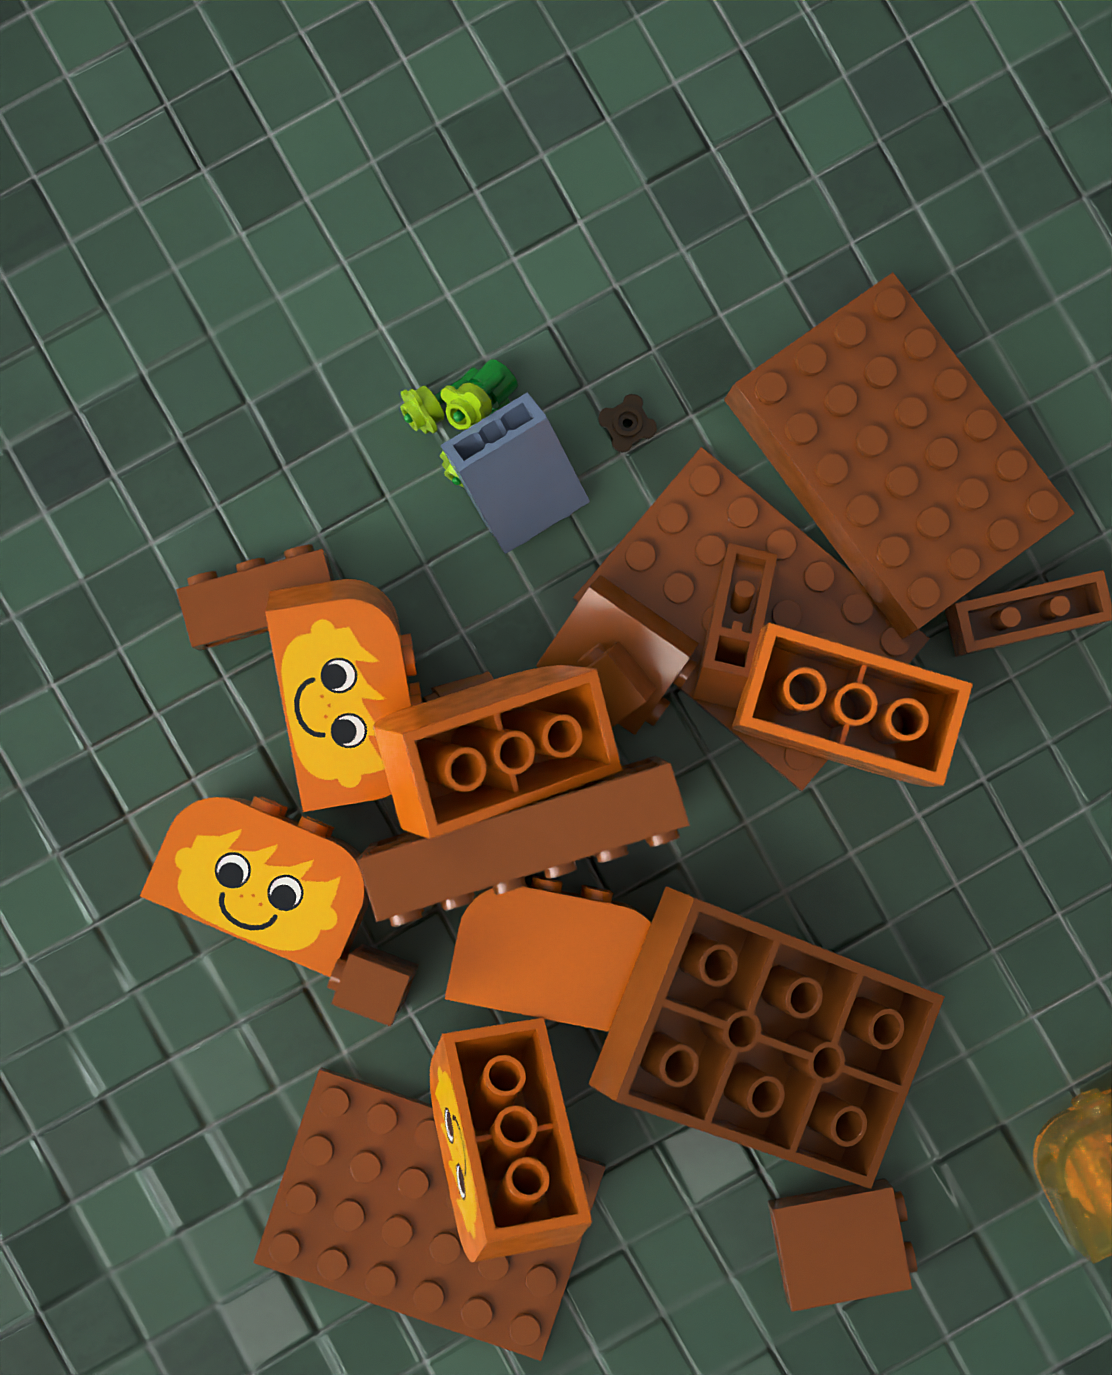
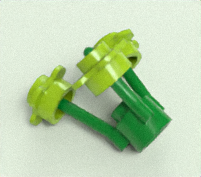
M490 359L480 370L472 367L461 379L445 386L435 395L424 385L416 390L410 389L407 391L405 389L401 391L404 404L400 408L405 422L409 423L415 431L421 429L425 434L429 432L434 434L438 431L436 424L445 419L441 404L446 402V416L449 423L458 430H466L509 404L508 397L517 389L518 383L513 373L504 364ZM442 451L440 458L444 460L442 467L446 469L444 472L445 476L454 485L464 487L444 451Z

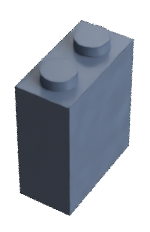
M528 392L440 445L484 524L505 554L519 545L528 542L532 537L558 521L567 518L590 502L548 418Z

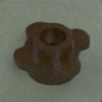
M629 394L625 396L623 403L614 408L602 409L598 417L600 426L607 428L613 440L612 447L621 453L628 452L632 445L638 443L642 438L651 439L657 430L656 422L649 419L642 409L643 400L638 395ZM625 419H630L632 421V426L630 428H626L623 426V421Z

